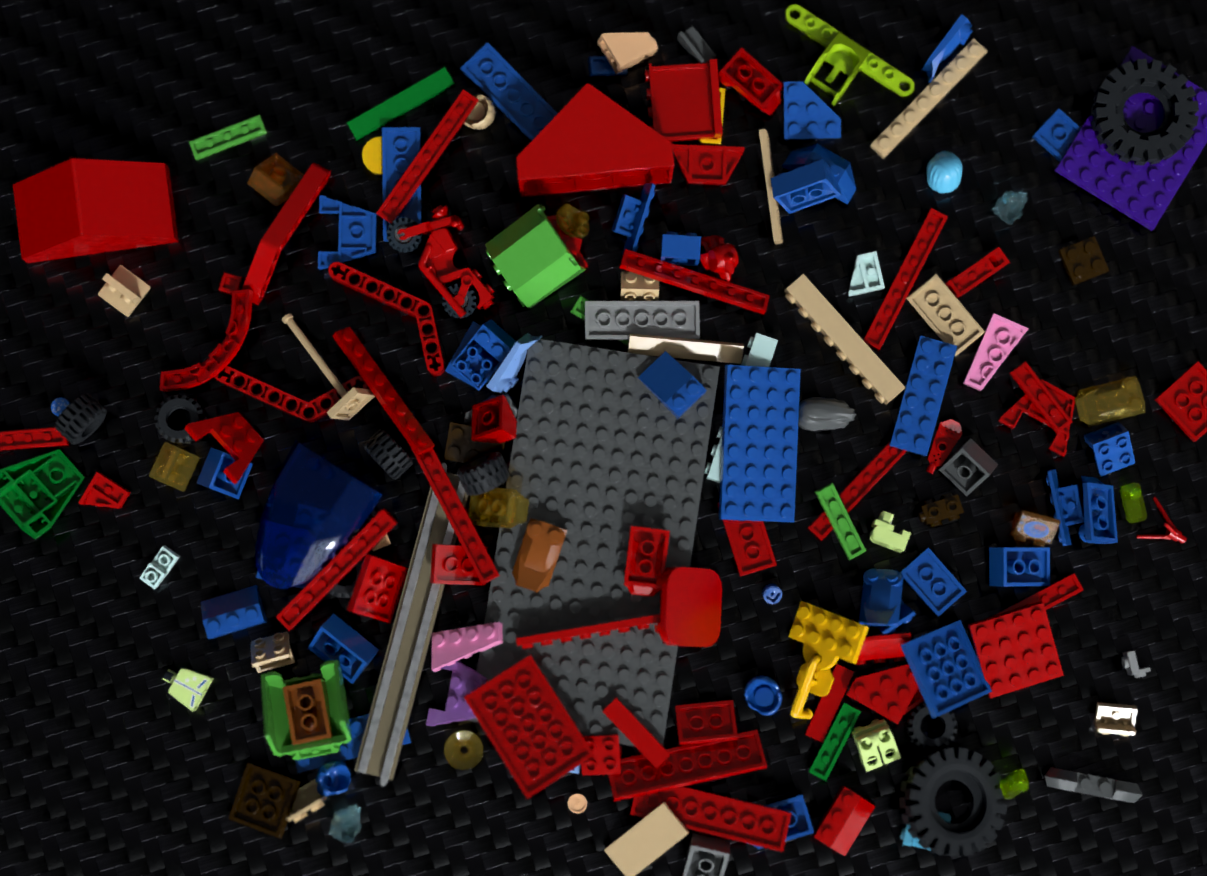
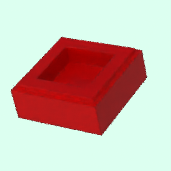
M224 272L218 290L232 295V291L240 290L243 278Z

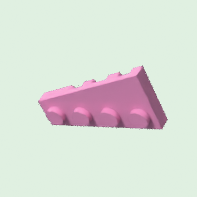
M993 313L963 384L981 391L1029 328Z
M495 622L432 633L431 670L437 672L442 667L451 666L462 658L467 659L478 651L482 652L503 643V624Z

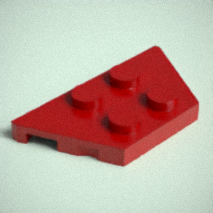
M672 144L673 153L688 184L726 185L745 150V147Z

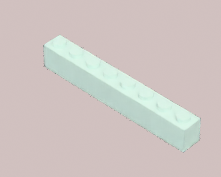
M756 333L755 337H750L747 347L751 349L748 355H744L741 365L769 367L778 340ZM721 426L717 437L720 438L718 445L714 444L711 455L714 456L712 463H707L704 472L708 474L706 479L720 483L723 428Z

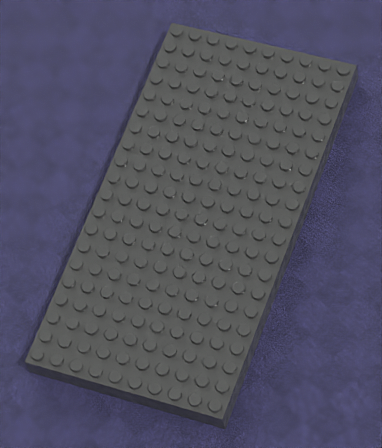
M539 339L527 352L517 415L516 438L513 440L509 465L510 476L506 484L494 565L500 576L491 580L484 624L495 622L503 624V643L480 652L477 672L487 678V683L531 655L582 736L619 735V744L634 746L602 712L617 698L663 746L678 646L662 644L663 640L660 634L655 632V625L657 623L649 624L650 628L638 630L637 626L630 627V631L619 633L618 629L611 630L610 635L599 636V633L591 634L592 638L580 639V636L572 637V641L562 643L560 639L552 640L553 644L541 646V642L533 643V648L527 649L517 646L516 638L661 614L662 589L654 597L632 595L624 585L631 526L670 530L665 571L667 567H690L720 367L676 360L707 390L696 403L677 419L638 379L659 357ZM530 518L567 530L550 584L539 592L517 586L512 575ZM477 718L469 719V721L478 722Z

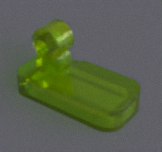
M1135 483L1122 486L1120 493L1127 521L1129 523H1136L1146 520L1147 512L1140 484Z
M1024 769L1015 770L1000 781V787L1005 799H1012L1029 788V781Z

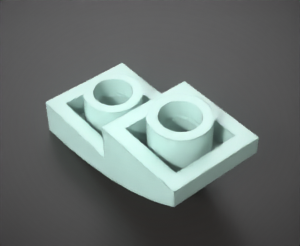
M166 545L162 546L139 579L153 589H156L180 556Z

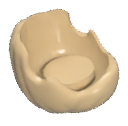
M477 94L474 97L479 102L464 122V125L480 130L487 128L494 121L495 106L488 97Z

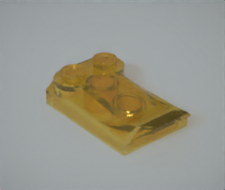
M1136 376L1079 390L1077 397L1074 399L1080 421L1085 422L1088 427L1145 413V401Z
M495 488L480 495H472L470 497L468 515L474 526L512 528L526 522L529 500L515 489Z

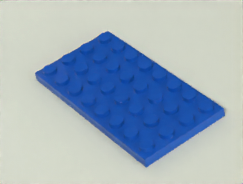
M725 365L719 500L720 520L794 522L801 369Z

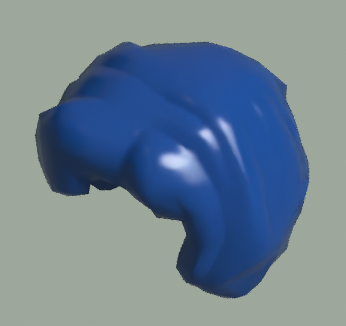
M330 761L319 768L315 778L318 794L321 796L339 795L348 790L351 782V773L346 763Z

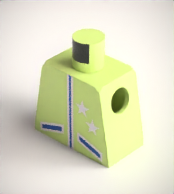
M181 668L178 674L168 669L163 677V680L172 684L168 693L191 711L197 710L214 679L211 676L187 668Z

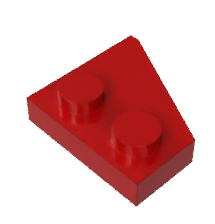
M98 471L78 503L81 505L86 504L120 509L131 492Z

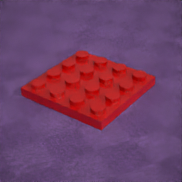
M1042 601L968 624L982 673L992 692L988 693L990 699L1064 676Z

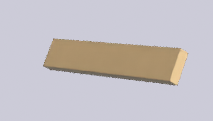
M766 129L759 130L773 240L775 244H782L783 238L778 202L773 198L771 184L774 171L769 134Z
M630 333L627 352L660 357L666 351L673 358L741 364L744 345L740 343Z

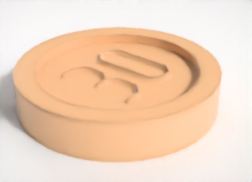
M573 794L568 799V807L573 813H581L587 807V800L582 794Z

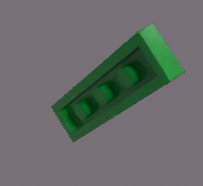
M844 702L842 703L808 770L809 773L825 781L827 780L861 711Z

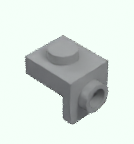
M1135 651L1122 652V665L1126 668L1128 675L1140 678L1146 676V672L1151 671L1150 667L1139 668Z

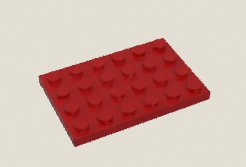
M531 655L464 697L527 799L594 756Z

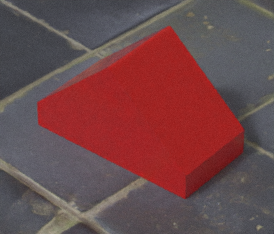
M586 84L516 157L521 197L642 186L648 183H671L674 170L672 142L590 84Z
M73 158L13 184L21 257L27 263L179 242L170 170L165 163Z

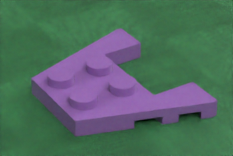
M460 660L451 666L442 667L441 669L452 671L446 709L443 711L429 708L426 726H436L476 718L464 697L484 685L487 678L471 667H467Z

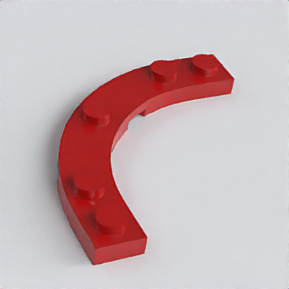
M252 290L232 291L231 315L225 332L227 335L222 344L219 343L208 355L209 358L202 363L199 362L184 369L161 372V391H178L199 386L219 374L232 361L241 348L249 329L252 314Z

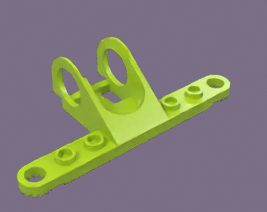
M791 5L787 8L785 13L787 22L826 47L804 83L808 85L811 81L834 97L832 101L834 106L859 70L888 89H891L899 96L907 97L913 92L914 82L911 78L801 6ZM797 10L800 13V17L792 19L789 13ZM824 61L834 66L825 80L831 84L840 71L849 76L838 92H835L814 78ZM906 82L910 88L908 91H902L899 84Z

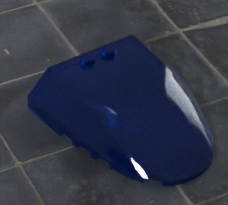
M296 440L273 484L257 533L255 561L262 579L269 585L279 589H289L288 587L302 585L322 569L321 565L328 558L335 556L334 552L341 545H345L348 542L347 538L354 530L360 528L382 497V494L355 479Z

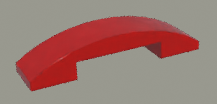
M998 247L974 265L946 282L945 285L958 299L1005 267L1010 261L1001 248Z

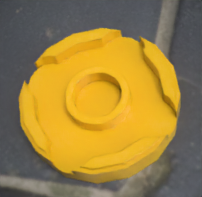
M382 136L369 140L362 152L363 163L374 174H383Z

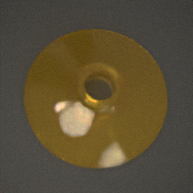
M458 731L452 734L444 747L446 760L451 766L459 770H468L475 767L483 756V744L480 738L470 731ZM462 746H466L468 748L467 753L464 754L461 752Z

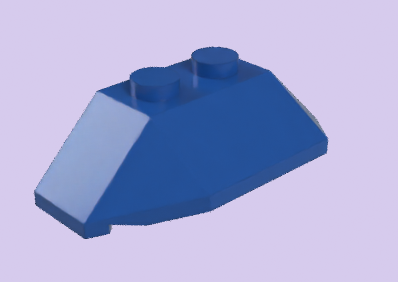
M819 144L790 152L782 165L783 168L791 171L797 167L823 159L830 166L841 192V196L835 198L846 204L849 203L856 191L850 162Z

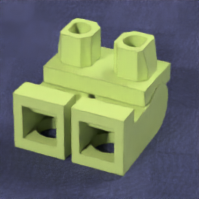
M882 511L879 518L872 522L871 527L873 529L870 531V540L875 544L901 553L905 550L911 533L905 530L899 532V534L892 532L894 526L891 525L894 515Z
M875 719L871 721L870 725L865 727L858 726L853 729L852 735L858 748L860 761L866 772L883 766L881 759L884 764H888L901 758L892 732L884 719ZM894 752V754L890 757L885 756L886 754ZM876 759V761L873 764L867 763L871 760Z

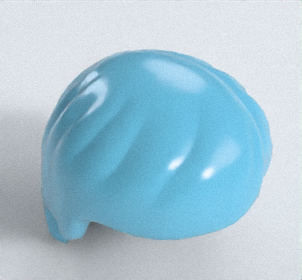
M939 152L928 162V185L939 193L952 192L959 186L962 177L961 160L951 152Z

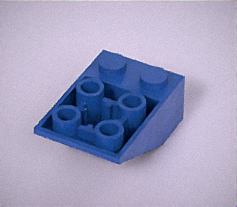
M489 320L480 327L450 366L480 391L496 373L516 341L493 320Z

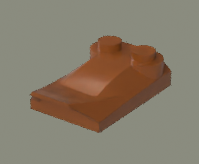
M530 518L512 571L517 586L539 592L544 587L549 586L567 530Z

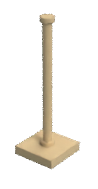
M291 313L285 315L282 318L284 324L290 327L341 396V399L326 413L332 419L349 421L375 395L369 389L353 387L347 393L295 323L293 315Z

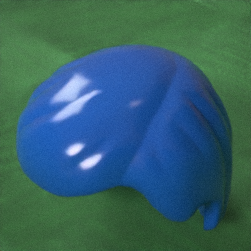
M761 675L753 677L746 684L744 695L751 709L765 716L777 712L782 703V692L775 680Z

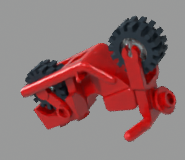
M440 205L433 211L434 215L432 218L435 220L418 224L410 218L401 217L394 220L388 226L387 240L390 246L404 253L414 251L415 248L419 247V243L422 242L421 238L423 235L431 233L419 259L418 267L443 296L442 304L445 308L444 310L450 316L465 318L473 314L476 308L480 310L484 308L486 310L494 303L492 299L495 298L493 295L495 291L488 283L484 285L480 280L482 276L476 269H457L453 264V256L455 251L458 250V246L446 227L452 226L462 230L464 225L460 217L456 215L448 217L447 205L444 207ZM459 279H461L462 283L454 284L453 286H450L448 288L445 285L446 283L457 281ZM473 286H474V287L476 288V290L478 291V294H479V297H480L478 306H477V303H478L477 294H476V293L474 292V290L472 289Z

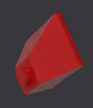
M504 395L472 406L471 440L503 443L516 438L517 420Z

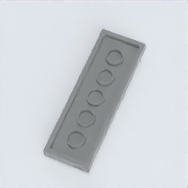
M585 301V340H629L630 333L699 340V301Z

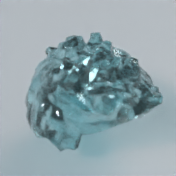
M1006 191L1001 198H998L997 204L992 208L994 214L998 215L1005 223L1013 224L1014 220L1020 219L1023 215L1022 209L1028 200L1026 197L1028 193Z
M355 804L354 806L349 805L347 809H340L339 812L336 811L331 821L329 834L341 842H353L354 837L360 832L361 817L359 816L361 808H357V804Z

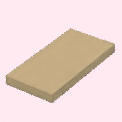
M937 274L906 298L943 342L957 346L955 357L985 333L983 328Z
M663 802L607 846L604 851L625 876H635L685 837L689 831L668 805Z

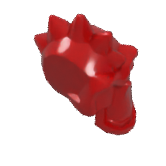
M717 235L702 237L701 245L705 253H700V261L706 270L718 273L722 280L726 279L729 282L731 274L734 273L738 265L739 259L736 248L732 244H724V239Z

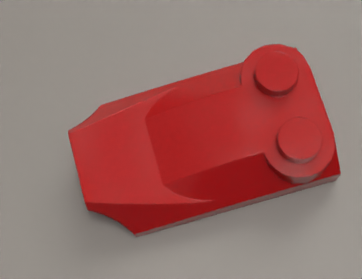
M742 47L718 73L719 80L723 85L732 86L768 115H771L782 102L781 91L783 83Z
M631 526L624 585L628 588L630 594L654 597L662 589V586L656 584L657 579L661 578L665 572L670 530Z

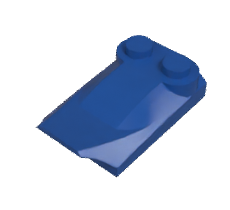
M962 14L928 58L922 69L927 73L929 83L934 78L939 63L945 60L959 44L964 45L973 32L970 29L972 27L970 21Z
M1081 476L1084 503V524L1079 528L1081 540L1094 544L1117 543L1113 485H1105L1095 477Z
M890 569L867 570L863 575L859 623L863 625L899 626L904 581L903 574L897 570Z
M803 794L765 805L766 807L792 813L786 841L814 833ZM753 845V846L756 847L757 849L764 848V847H760V846Z

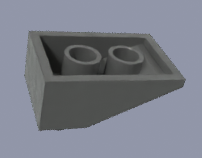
M692 832L682 876H724L730 855V841Z

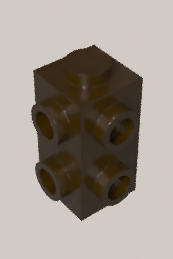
M951 492L942 495V500L934 502V499L924 501V506L919 507L920 511L917 512L920 522L934 527L942 524L941 520L946 518L949 519V522L959 519V514L964 513L958 494L953 496Z

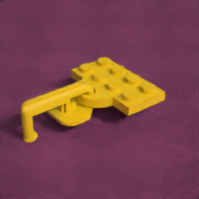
M805 601L800 602L788 636L804 643L803 656L806 663L801 665L796 679L799 689L791 709V716L793 718L809 720L813 717L811 709L806 708L803 710L808 694L812 693L816 696L824 697L830 692L834 681L830 668L837 663L839 658L856 664L869 628L868 626Z

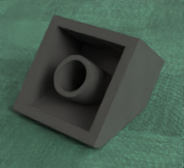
M970 438L950 457L939 471L961 492L968 496L991 475L998 464Z

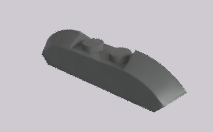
M1050 767L1045 775L1048 787L1130 803H1135L1143 795L1136 783Z

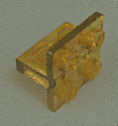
M164 442L149 477L184 492L200 458Z

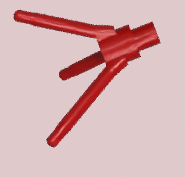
M1153 497L1156 506L1167 522L1164 523V526L1167 528L1164 535H1137L1136 538L1172 539L1175 542L1185 543L1187 537L1182 535V532L1175 527L1158 499Z

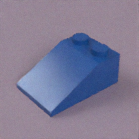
M666 351L638 377L677 419L707 391L692 374Z
M989 547V586H1050V547Z

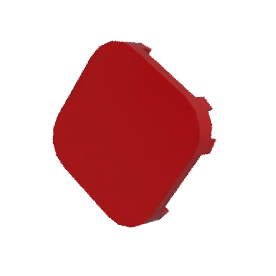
M667 567L662 577L657 579L656 584L662 586L660 625H655V632L660 634L663 640L662 644L712 646L717 641L721 629L722 582L719 575L711 569Z

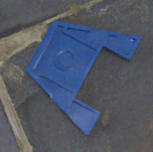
M320 195L319 213L339 214L338 252H318V270L329 268L333 262L345 263L376 253L377 215Z

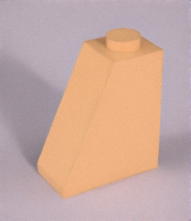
M649 32L603 33L597 41L616 74L654 56L658 49L656 40L650 36Z

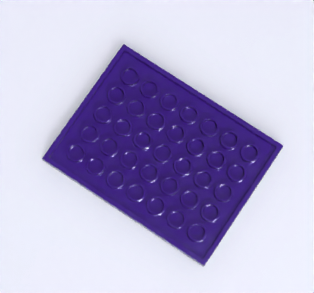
M1132 46L1121 65L1129 61L1134 63L1137 59H1147V63H1150L1153 58ZM1189 80L1185 83L1187 88L1192 86L1196 93L1192 99L1193 101H1198L1199 110L1195 113V116H1199L1197 126L1193 128L1194 133L1190 140L1167 160L1163 159L1159 163L1152 165L1149 162H1146L1144 165H1134L1133 160H1130L1128 163L1119 160L1120 155L1117 153L1112 156L1106 151L1108 145L1106 143L1101 145L1097 140L1096 136L1099 133L1097 130L1093 131L1091 125L1094 116L1089 115L1055 172L1149 230H1154L1207 143V91ZM1137 93L1129 97L1125 102L1123 109L1124 118L1132 129L1147 133L1156 130L1162 124L1164 109L1161 102L1155 96L1148 93Z

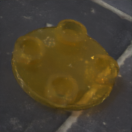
M564 204L558 209L556 221L565 234L572 238L577 237L580 239L588 234L589 215L586 212H580L570 204Z

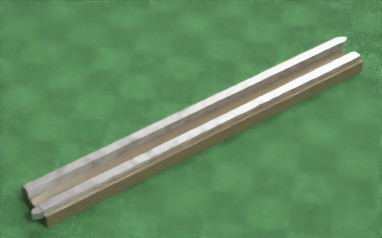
M442 463L464 508H466L469 495L466 494L458 476L448 473L446 463ZM432 487L429 490L354 770L380 777L381 786H385L388 779H394L445 584L430 583L432 545H456L458 538Z

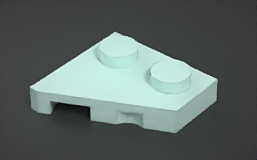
M876 251L857 256L848 297L885 288Z

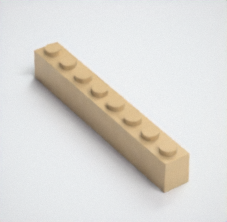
M804 274L786 288L785 297L787 300L799 307L798 312L804 318L808 317L812 322V328L816 332L820 331L825 336L823 338L830 347L834 346L838 357L850 364L849 369L855 375H860L864 386L867 389L871 388L876 393L874 396L881 404L884 402L887 405L906 388Z

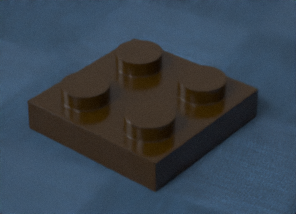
M1095 236L1058 251L1072 286L1109 271Z

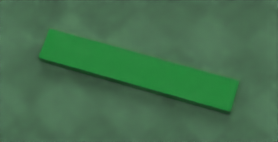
M444 67L349 121L347 125L356 140H359L454 86L455 83Z

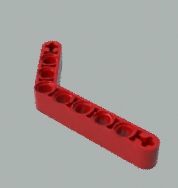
M313 162L262 237L242 290L250 289L253 291V304L258 306L262 301L282 249L329 180L330 170Z
M333 262L329 266L328 272L334 281L415 317L429 373L433 376H440L444 373L445 364L434 312L428 302L341 262ZM340 268L342 273L346 274V277L339 273L336 275L334 270H339ZM353 276H359L360 280L358 283L352 284L350 282ZM370 284H377V289L374 292L368 291L367 288ZM388 291H393L395 294L391 300L385 299V294ZM405 299H410L412 304L410 307L405 308L402 306V302ZM422 307H428L429 313L423 316L419 314V310ZM427 325L433 327V331L430 334L423 333V329ZM429 344L437 345L435 352L430 353L427 351ZM432 358H436L437 364L441 365L437 371L431 368L434 366Z
M226 366L221 372L225 371L231 376L230 379L225 376L221 377L219 374L214 377L231 388L310 423L328 415L326 412L340 400L339 393L334 388L314 400L306 402L229 366ZM361 376L354 377L341 384L348 392L350 391L348 387H358V382L363 384V389L370 390ZM239 377H244L245 379L242 386L236 385V380ZM256 385L262 386V391L259 394H254L253 392ZM273 393H279L280 397L276 402H272L270 399ZM326 399H330L331 406L327 409H324L322 407V402ZM293 400L296 401L297 407L294 410H289L288 403ZM309 408L314 409V415L311 418H306V410Z

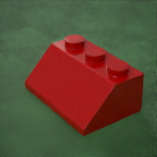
M911 633L865 637L855 665L867 664L866 660H874V663H884L886 658H893L894 661H905V655L900 645L911 641Z
M842 785L815 828L814 833H812V836L843 856H846L875 806Z

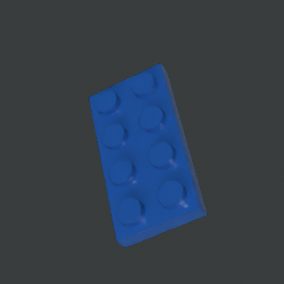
M1058 109L1033 135V138L1060 162L1081 128L1062 110Z

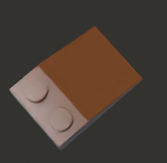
M318 679L283 687L292 744L298 745L331 738L329 700L325 680Z

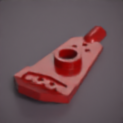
M952 419L939 423L928 456L930 464L926 470L927 472L933 474L936 467L942 466L963 434L960 423ZM941 443L946 446V449L943 451L939 449Z

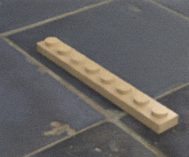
M973 39L883 131L870 147L884 159L987 53V50Z

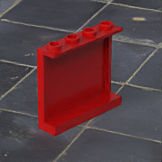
M709 59V63L653 67L652 63H650L648 70H645V80L649 81L650 88H646L647 100H651V107H648V119L652 118V125L649 127L670 142L722 138L723 130L717 59Z

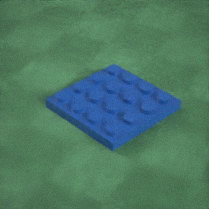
M961 620L900 645L932 718L992 692L989 683L984 678L978 658Z

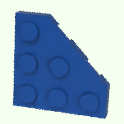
M803 81L783 82L784 139L841 138V118Z

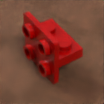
M619 735L583 736L594 756L581 764L582 775L620 774L622 746L619 744Z

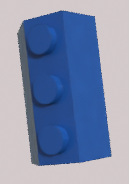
M823 159L797 167L786 173H780L771 178L773 198L789 214L841 196L833 172Z
M257 585L201 602L202 620L208 639H214L268 622Z
M335 614L320 627L308 646V649L324 662L338 660L343 677L352 684L379 650Z

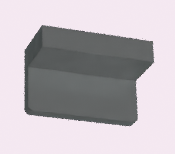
M693 26L684 33L682 31L678 33V41L696 64L708 63L709 59L715 58L716 55Z

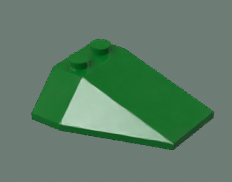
M60 449L0 469V506L22 531L36 540L53 526L85 477Z

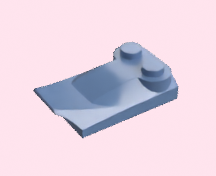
M527 333L514 344L486 387L498 393H507L510 388H513L519 380L517 375L523 365L527 350L543 336H532Z

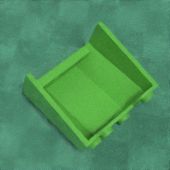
M539 204L485 244L487 248L485 250L495 263L493 268L498 275H503L505 278L503 282L509 291L513 290L518 296L517 299L520 304L527 308L533 307L586 270L584 266H580L544 214L545 207Z
M338 660L325 661L320 666L321 674L314 673L306 677H294L284 681L282 675L275 671L261 675L265 737L274 755H292L294 760L337 753L343 743H349L352 740L342 669ZM318 679L325 680L329 700L332 737L293 745L283 687Z

